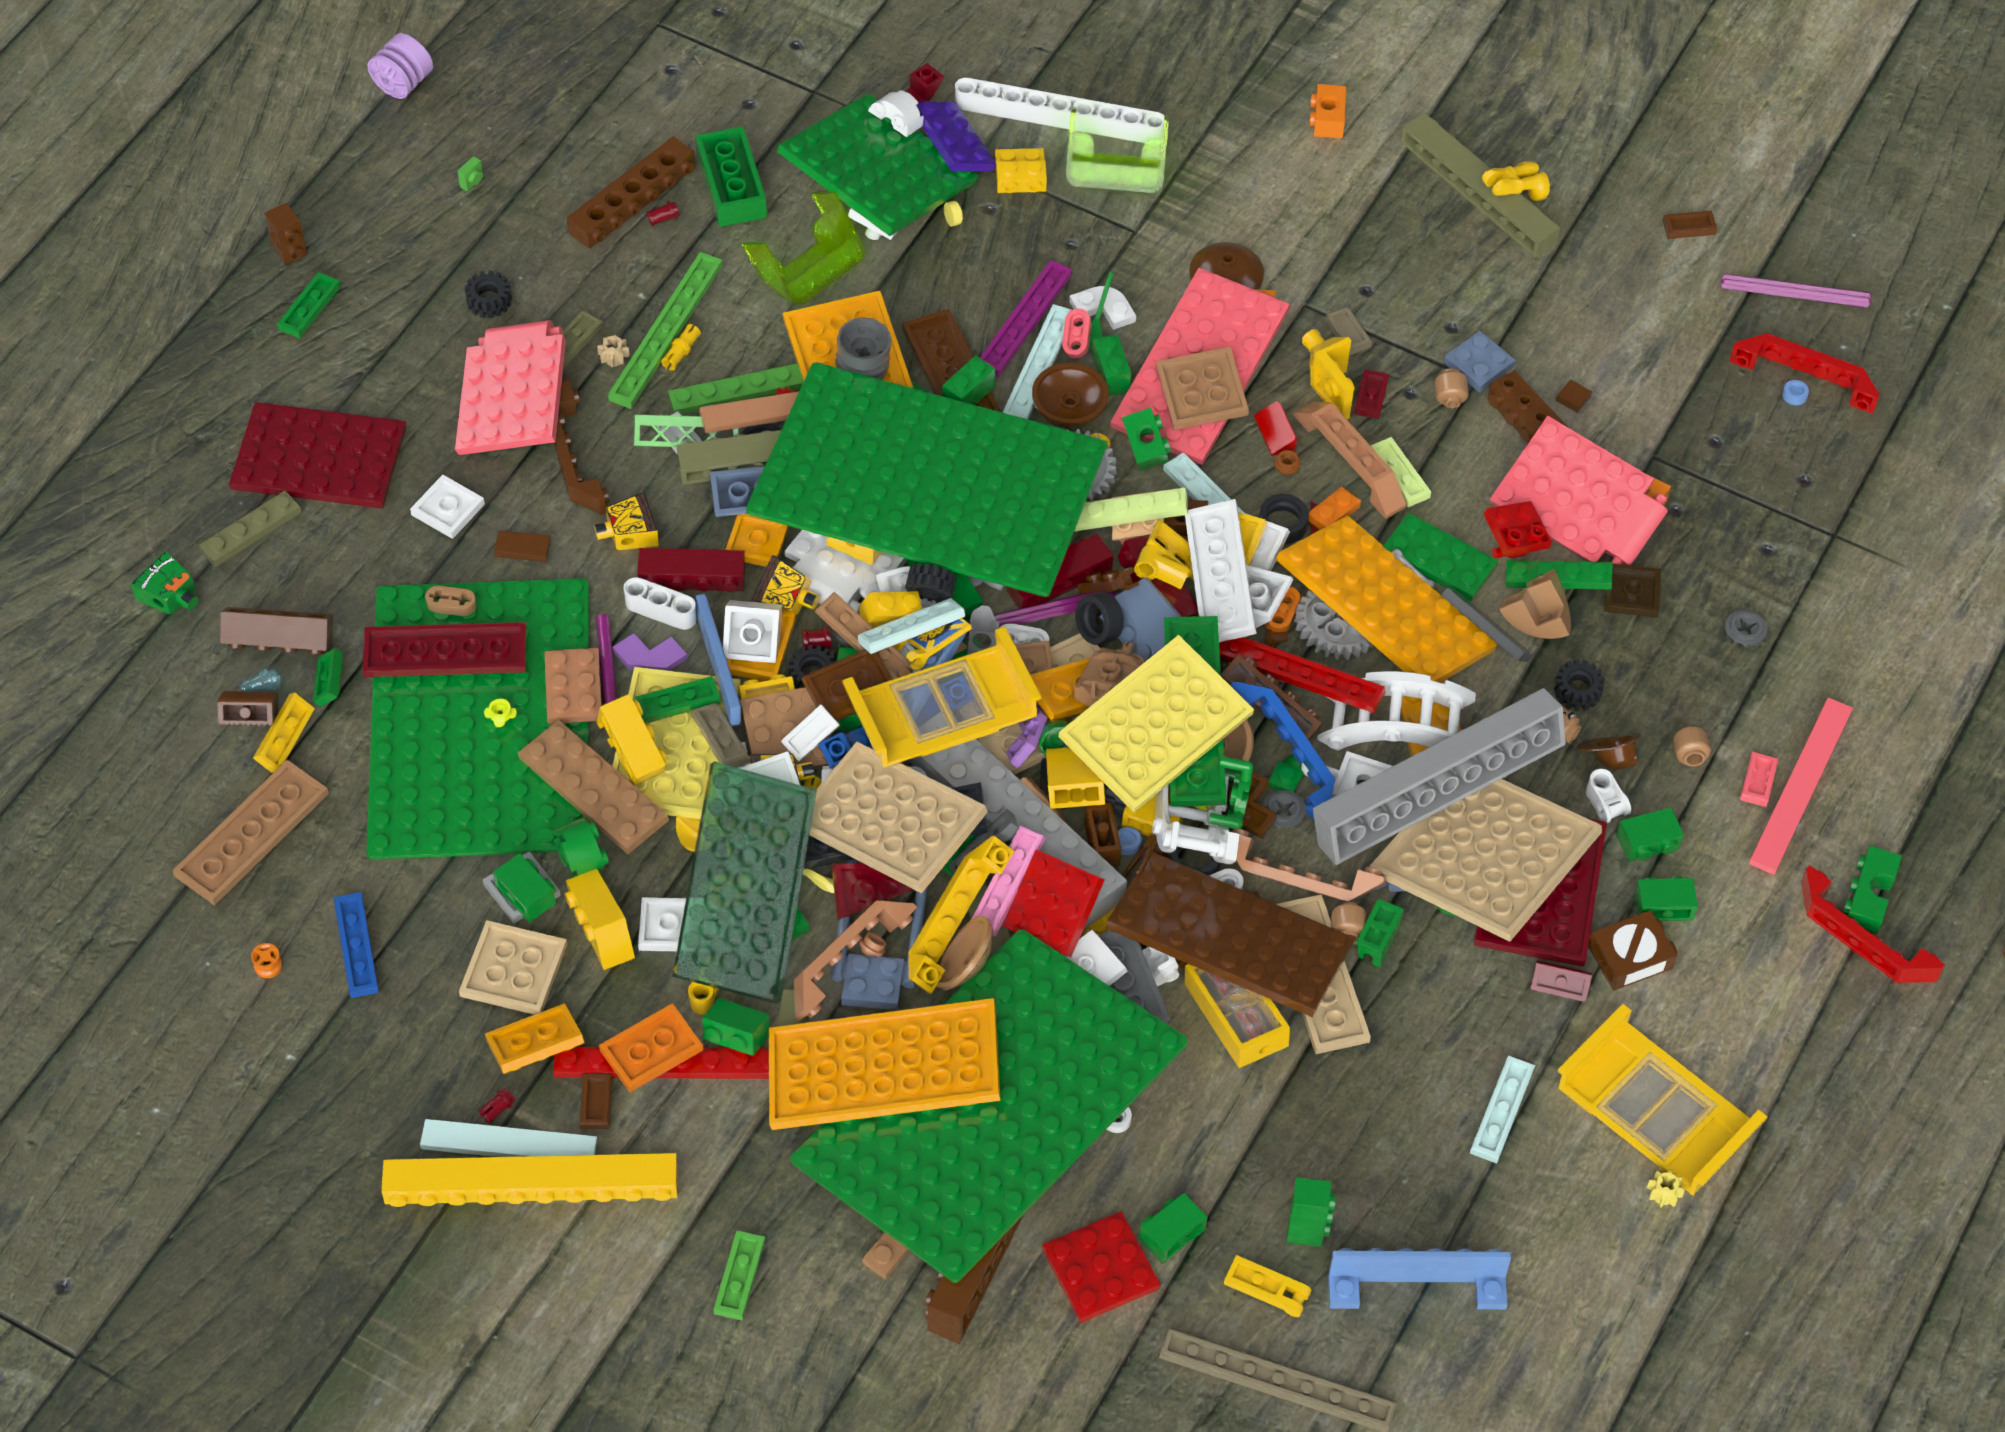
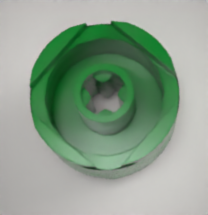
M581 818L552 830V834L558 836V838L553 840L564 868L570 867L572 873L568 874L570 879L594 869L601 871L604 869V865L609 863L604 848L600 849L596 839L599 838V833L594 822L590 823L589 820L586 821L585 818Z

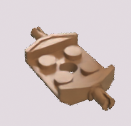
M1128 641L1123 643L1121 650L1117 649L1115 651L1102 647L1094 652L1075 686V699L1088 707L1092 706L1145 663L1139 654L1131 653L1134 645L1131 642L1128 644Z

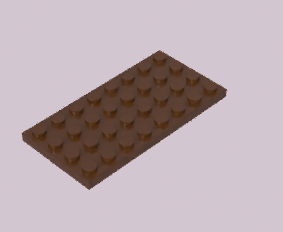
M1152 852L1142 873L1135 875L1106 924V929L1310 1017L1314 1016L1355 939L1352 936Z

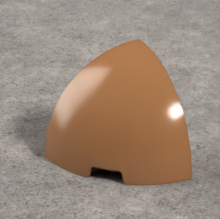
M1555 569L1526 583V588L1518 593L1511 594L1499 608L1501 614L1512 626L1530 636L1555 639L1570 635L1571 617L1569 606Z

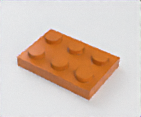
M673 1003L599 1045L601 1053L629 1093L703 1051L702 1043Z

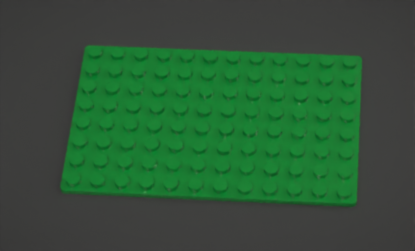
M814 362L806 375L746 506V513L765 520L1048 597L1051 594L1107 449V442L1102 439Z
M587 579L390 585L377 588L375 627L526 622V672L373 677L366 851L369 859L557 852L553 839L558 838V836L552 834V830L581 818H585L586 821L588 820L521 761L518 755L519 751L553 725L548 724L545 651L589 648V583ZM434 586L467 589L475 595L476 609L468 616L435 613L428 609L425 594L427 590ZM437 597L434 602H438L442 597ZM463 600V603L460 605H465V602H468V600ZM496 699L507 700L510 703V707L515 708L517 711L516 717L506 721L503 727H496L494 721L491 718H486L484 715V710ZM589 722L563 723L589 746Z
M1018 930L984 964L974 978L966 982L943 1004L994 998L996 1004L1001 1101L823 1123L790 1157L791 1163L953 1283L959 1282L1188 1045L1186 1036L1025 930Z

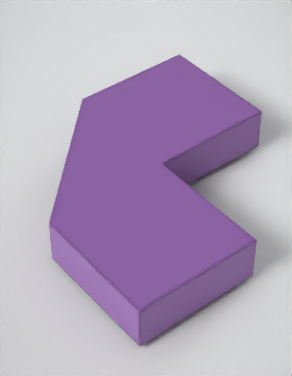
M633 633L612 647L613 653L629 670H634V667L670 671L687 660V653L672 637L649 650Z
M1037 703V717L1018 723L1022 734L1006 751L1010 763L1017 768L1022 765L1036 748L1048 718Z

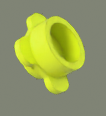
M496 699L484 710V715L486 718H491L496 727H503L506 721L516 717L517 711L515 708L510 707V703L507 700Z

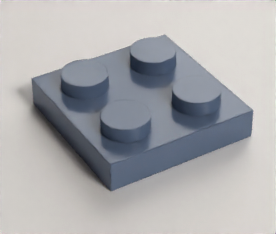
M1478 331L1444 356L1443 363L1449 368L1458 369L1461 373L1465 374L1468 384L1480 393L1490 383L1515 367L1516 360L1485 334Z

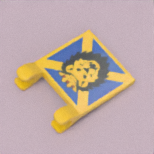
M960 618L897 643L893 647L900 652L907 641L918 650H911L907 653L906 657L909 661L915 660L914 663L910 664L912 669L920 670L930 656L972 629L968 622Z

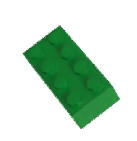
M744 127L695 135L697 157L718 226L723 227L767 218L766 197Z

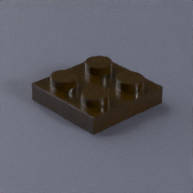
M1613 564L1612 590H1606L1605 612L1657 618L1660 602L1661 569Z

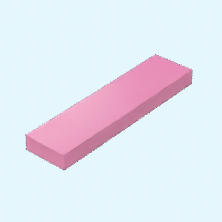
M1021 825L1009 845L1014 850L1013 855L1002 874H995L972 917V919L978 916L988 918L992 922L993 936L995 937L1008 914L1035 850L1040 851L1046 840L1044 835Z

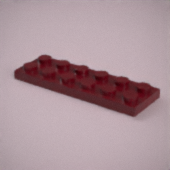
M526 622L365 627L363 677L525 673Z

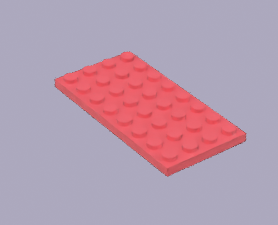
M1198 268L1113 416L1110 428L1127 434L1122 417L1151 407L1153 414H1159L1163 429H1160L1159 432L1161 438L1167 437L1171 453L1176 455L1185 453L1193 462L1203 465L1228 420L1173 431L1156 369V361L1230 346L1244 392L1286 317L1290 304ZM1145 435L1142 441L1149 443L1154 439V435Z

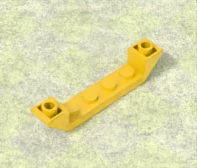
M995 836L988 838L963 858L909 951V979L929 994H932L945 972V969L939 966L937 962L989 873L1001 875L1014 853V850Z

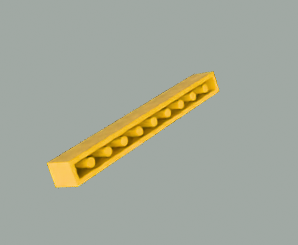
M676 1153L383 1160L382 1195L384 1203L395 1207L405 1206L406 1204L432 1206L436 1203L463 1205L469 1202L490 1205L494 1202L520 1204L524 1201L551 1203L557 1200H566L571 1203H578L582 1200L608 1202L612 1199L639 1201L645 1198L665 1201L670 1198H677L678 1193Z

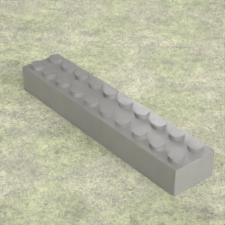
M1543 688L1313 808L1318 846L1335 865H1338L1566 745L1563 706Z
M940 712L919 727L918 730L922 736L948 727ZM977 739L924 757L920 755L908 759L913 766L923 769L927 777L949 788L981 782L985 806L988 811L986 814L987 827L1008 809L1015 815L1018 827L1021 825L1046 837L1040 849L1041 852L1105 879L1084 929H1087L1117 906L1127 890V880ZM1012 839L1009 840V841H1006L1005 844H1006L1007 846H1009L1010 843H1011V841H1012Z

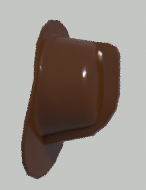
M1635 733L1622 737L1587 740L1579 743L1577 749L1594 751L1601 764L1607 768L1622 769L1633 766L1638 762L1635 740L1639 739L1641 734Z

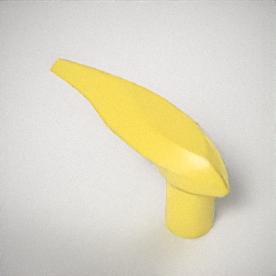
M809 869L798 870L822 890L834 893L833 878L830 879Z

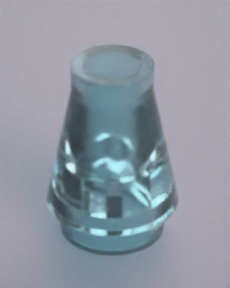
M266 667L248 679L240 681L242 691L277 692V689L283 687L276 667Z

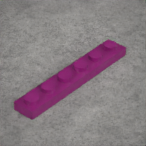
M1050 260L980 356L982 360L995 368V376L1000 377L1072 277L1073 269L1053 260Z

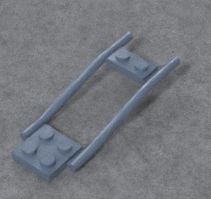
M856 859L847 861V863H858V862H859V861L856 860ZM928 886L922 893L916 891L914 904L917 908L913 911L914 919L911 926L907 962L904 959L859 954H848L846 956L847 945L840 951L844 956L833 965L831 979L835 982L844 980L841 1005L898 1011L901 986L908 989L915 987V983L909 979V951L923 928ZM851 916L839 920L837 937L850 926Z

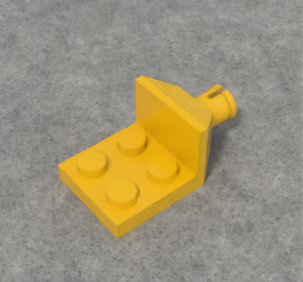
M1317 329L1310 330L1302 338V344L1311 353L1309 362L1310 385L1324 402L1332 403L1348 420L1350 419L1355 389L1352 380L1344 375L1348 367L1351 339L1349 337H1333L1325 341Z

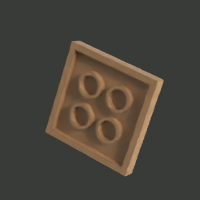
M1230 346L1156 361V369L1173 431L1249 415V409Z
M806 687L740 700L751 755L776 754L787 751L791 753L781 740L816 709ZM819 746L812 750L802 761L799 762L795 758L796 765L812 762L813 769L828 766Z

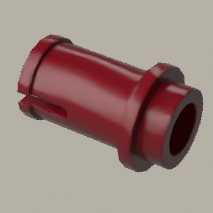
M668 201L666 202L667 205L646 211L651 226L669 219L676 220V217L680 216L676 203Z
M506 1088L502 1091L498 1089L496 1091L497 1095L482 1108L478 1109L479 1114L482 1118H486L485 1121L488 1124L504 1110L513 1107L512 1104L516 1100Z

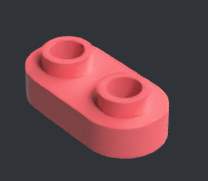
M1073 309L1065 318L1062 346L1066 355L1073 359L1085 356L1089 350L1092 321L1088 312L1084 309ZM1078 322H1083L1081 326H1076ZM1075 345H1081L1079 349L1073 350Z

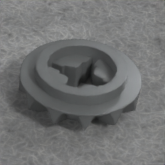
M1750 610L1735 611L1728 616L1725 622L1724 629L1727 632V638L1733 639L1734 645L1740 643L1744 644L1745 648L1748 645L1756 647L1759 642L1764 641L1767 634L1765 620L1759 614ZM1744 626L1745 629L1750 628V633L1748 634L1746 631L1741 632V627Z
M1275 791L1265 798L1262 805L1276 813L1277 819L1273 823L1276 829L1283 827L1288 831L1290 827H1298L1305 818L1306 810L1303 799L1291 791ZM1279 808H1288V815H1286L1285 813L1278 814Z

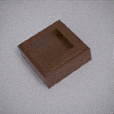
M1570 379L1557 395L1556 401L1578 413L1590 399L1592 391Z

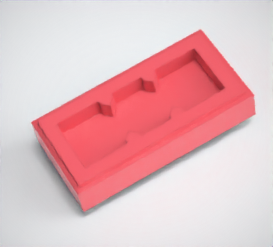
M1752 751L1740 800L1767 807L1778 758Z

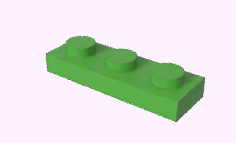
M736 1230L713 1309L714 1315L743 1321L765 1245V1236Z

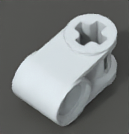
M1596 769L1593 771L1585 793L1595 808L1599 819L1610 823L1612 818L1622 814L1624 816L1631 813L1630 802L1611 772L1606 769Z

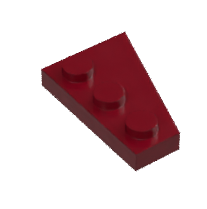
M864 863L834 864L832 866L837 921L868 909L875 901H889L914 890Z

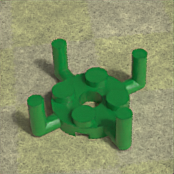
M1222 756L1220 767L1228 768L1225 769V776L1229 777L1228 781L1234 782L1227 816L1210 813L1208 824L1228 827L1229 832H1232L1233 829L1242 830L1254 766L1250 761Z

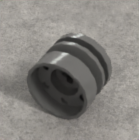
M866 317L854 318L846 322L839 330L837 338L836 368L882 380L887 375L889 368V354L892 341L889 330L879 321Z

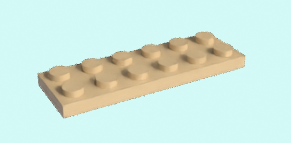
M1322 894L1276 904L1331 927V920ZM1344 961L1314 1016L1310 1017L1302 1013L1315 1054L1370 1043L1371 1036Z

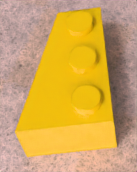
M630 694L601 706L596 723L600 729L605 727L610 737L607 739V742L611 748L615 747L620 757L618 758L620 764L632 784L636 786L664 773L667 758L662 748L657 749L653 741L655 734L649 724L645 725L641 717L643 711L637 700L633 701Z
M594 869L566 880L568 892L564 893L570 909L575 908V917L579 925H583L585 935L588 941L591 942L603 970L634 959L635 956L626 919L599 871Z

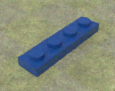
M362 893L333 897L350 997L355 998L379 993Z

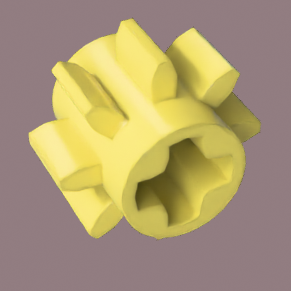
M1671 1170L1662 1174L1656 1171L1654 1180H1649L1647 1185L1649 1190H1653L1649 1199L1655 1200L1661 1208L1668 1204L1674 1207L1678 1200L1677 1197L1682 1198L1685 1191L1679 1187L1682 1178H1677L1672 1174Z

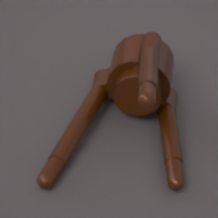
M1156 835L1148 836L1145 844L1140 846L1137 854L1122 873L1124 878L1128 876L1139 860L1143 858L1136 870V875H1140L1152 852L1166 858L1169 857L1167 853L1159 848Z

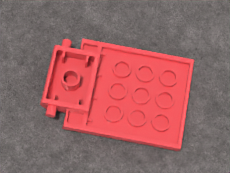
M551 320L486 329L485 337L478 339L479 346L467 347L455 444L456 452L458 455L556 442L566 346L562 327H554Z
M1549 416L1546 417L1489 499L1495 506L1532 501L1551 540L1588 562H1598L1605 553L1613 558L1611 561L1613 564L1630 566L1668 512L1663 506L1667 500L1664 495L1658 493L1655 499L1645 495L1654 478Z

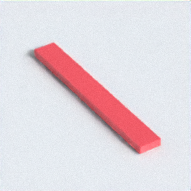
M1829 697L1827 698L1750 859L1749 865L1775 875L1851 715L1853 707Z

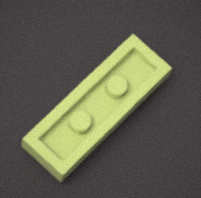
M1392 437L1371 445L1376 453L1393 470L1407 507H1411L1431 497L1430 489Z

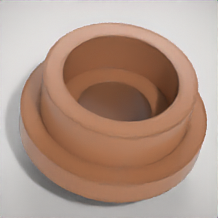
M868 932L866 936H862L859 940L861 951L865 955L882 957L885 953L886 942L880 936Z

